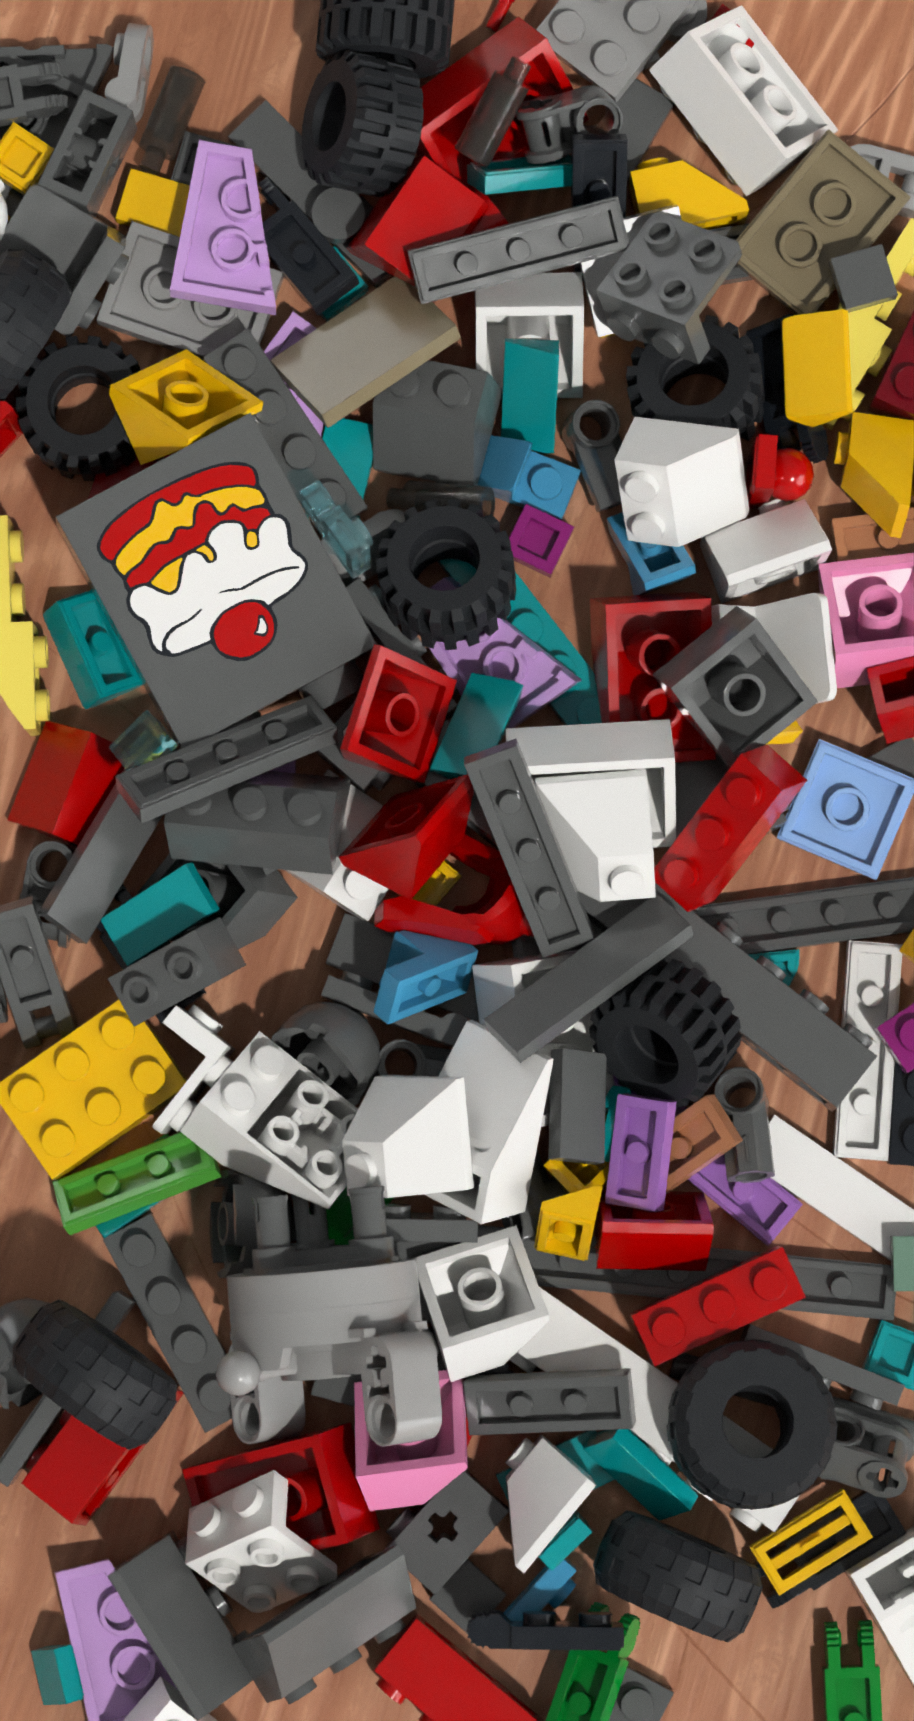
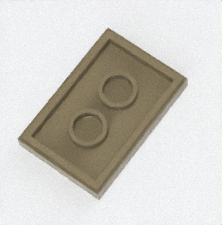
M828 129L737 238L736 241L740 245L742 256L736 266L795 315L816 313L836 289L829 267L830 259L871 247L911 197Z
M394 276L270 361L282 380L329 428L461 339L457 326L433 302L420 304L416 287Z

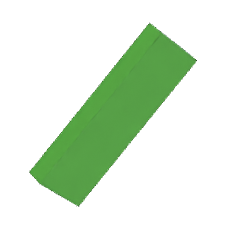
M179 1132L55 1180L52 1183L63 1228L69 1235H73L222 1176L218 1162Z

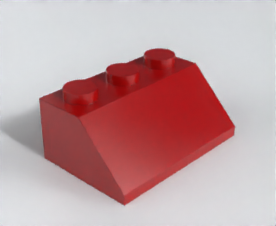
M518 16L423 85L421 88L424 98V115L416 154L418 157L426 156L473 192L476 188L467 183V164L476 161L525 157L524 151L528 148L522 120L516 119L514 108L518 104L532 98L553 96L574 90L548 39ZM586 112L583 117V124L589 120Z

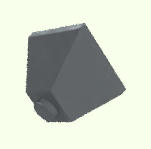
M170 853L138 891L140 894L181 866L193 862L220 910L180 934L172 941L174 942L220 917L237 949L266 936L298 898L278 870L266 876L260 867L171 859Z

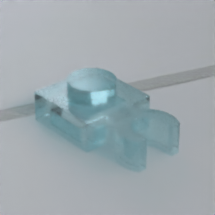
M319 480L302 489L300 494L304 498V501L301 502L303 509L311 520L319 526L323 539L350 576L354 579L370 569V546L373 545V540L362 521L358 517L350 520L340 505L335 506L331 496Z

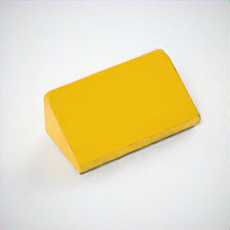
M839 309L793 315L782 320L786 417L791 421L813 428L853 413L848 311Z
M592 1186L543 1201L540 1208L534 1245L536 1251L582 1261L588 1260L603 1186Z

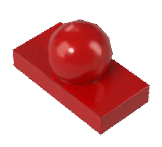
M759 434L755 438L748 455L746 487L749 508L758 509L763 504L768 503L771 495L784 501L796 500L804 496L812 487L814 469L809 458L801 451L793 448L777 450L778 435Z

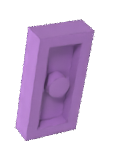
M629 1093L617 1095L605 1203L652 1212L664 1210L677 1101Z

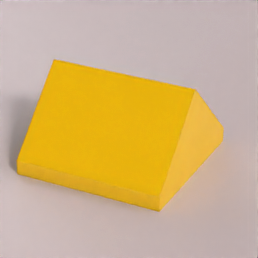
M187 349L111 384L109 389V396L141 465L177 452L250 412L254 415L262 411L263 407L262 400Z

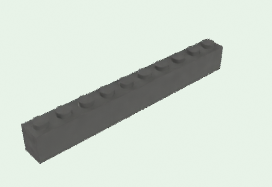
M447 719L443 723L425 783L410 780L419 788L450 779L430 771L450 724V721ZM474 790L467 826L499 850ZM655 883V894L660 895L691 924L694 935L664 958L666 962L669 963L672 959L682 961L685 967L689 969L695 967L704 973L703 977L709 982L714 981L721 988L720 993L722 996L729 998L735 1007L732 1014L740 1020L741 1028L737 1033L741 1036V1041L833 1112L876 1059L877 1055L869 1050L873 1042L863 1032L849 1023H846L843 1028L838 1026L825 1015L829 1011V1007L808 990L803 989L798 994L783 983L782 980L786 977V974L772 961L762 955L755 961L739 948L743 940L730 928L720 922H717L712 927L696 914L700 907L687 912ZM578 891L590 922L600 928L602 932L649 899L600 902Z

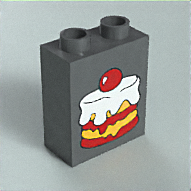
M251 412L56 516V526L178 749L262 716L260 710L295 691L299 692L302 699L312 696L324 710L360 689L364 676L355 659L372 650L376 642Z

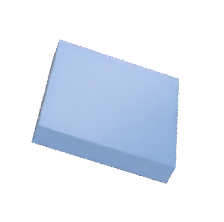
M819 739L803 775L807 782L792 800L785 817L787 821L781 826L777 839L877 881L914 795V778Z

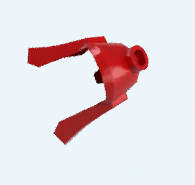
M466 834L449 855L475 871L490 877L486 893L477 903L468 906H455L453 911H449L399 896L384 900L374 911V926L387 932L395 933L396 931L405 930L471 945H502L512 942L522 936V934L534 937L500 852Z

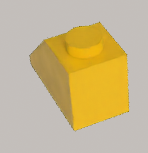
M654 158L638 164V170L630 171L628 190L634 215L676 204L679 206L681 220L706 230L736 226L746 222L749 212L746 199L683 160L669 163L668 158Z
M853 412L848 433L838 432L834 450L833 464L843 465L841 488L890 537L901 538L911 500L914 462V420Z

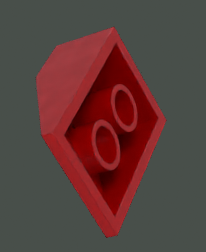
M696 592L590 598L591 653L602 723L670 719L675 762L716 760L715 751L681 714L652 674L712 626L710 597Z
M350 1422L182 1469L192 1507L275 1470L288 1480L286 1527L317 1550L346 1544L380 1529L376 1512L369 1511L356 1479L355 1437Z

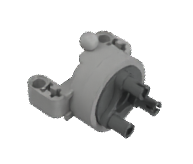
M385 1186L348 1189L354 1239L348 1240L349 1245H335V1239H329L326 1208L310 1202V1214L308 1201L291 1194V1199L293 1200L296 1242L290 1244L287 1210L288 1195L251 1198L254 1207L257 1249H252L253 1267L244 1268L243 1273L226 1276L231 1325L230 1340H232V1345L229 1348L228 1354L221 1358L216 1369V1378L219 1386L226 1393L230 1394L234 1430L243 1443L255 1444L293 1438L300 1435L305 1425L303 1381L361 1375L367 1431L377 1445L386 1447L435 1438L439 1433L442 1425V1406L437 1362L439 1345L435 1334L430 1329H427V1321H422L416 1258H399V1254H395L393 1236L387 1235L384 1202Z

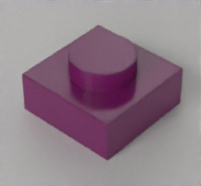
M525 504L509 537L514 561L551 578L574 531V526Z
M914 1003L875 1028L905 1074L914 1069Z

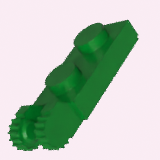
M594 1602L591 1608L588 1609V1612L610 1613V1607ZM624 1613L618 1621L623 1622L624 1648H621V1651L608 1650L607 1653L601 1650L569 1651L546 1721H609L629 1663L626 1659L634 1649L636 1637L640 1629L641 1622H639L640 1618L638 1616Z
M871 1620L858 1621L856 1641L859 1647V1665H841V1631L838 1628L837 1621L824 1623L826 1666H822L825 1721H882L880 1666L875 1664L874 1632Z

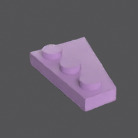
M199 140L171 280L170 297L276 315L275 296L269 268L252 149Z
M450 576L441 579L430 589L447 591L463 585ZM497 618L498 630L491 636H488L484 631L479 633L480 643L470 647L466 640L456 642L457 650H445L444 642L436 641L434 649H429L447 676L457 680L456 688L461 696L471 673L512 680L524 685L522 695L508 728L517 727L581 681L578 676L511 623Z
M108 1558L54 1572L71 1646H73L83 1688V1703L87 1721H123L160 1676L177 1689L108 1578V1575L115 1569Z

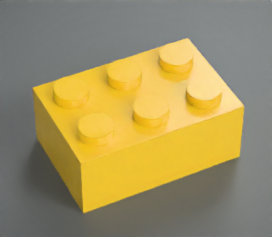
M117 1000L0 1082V1105L51 1179L58 1180L169 1104L187 1082V1078L147 1020L134 1027L120 1000Z

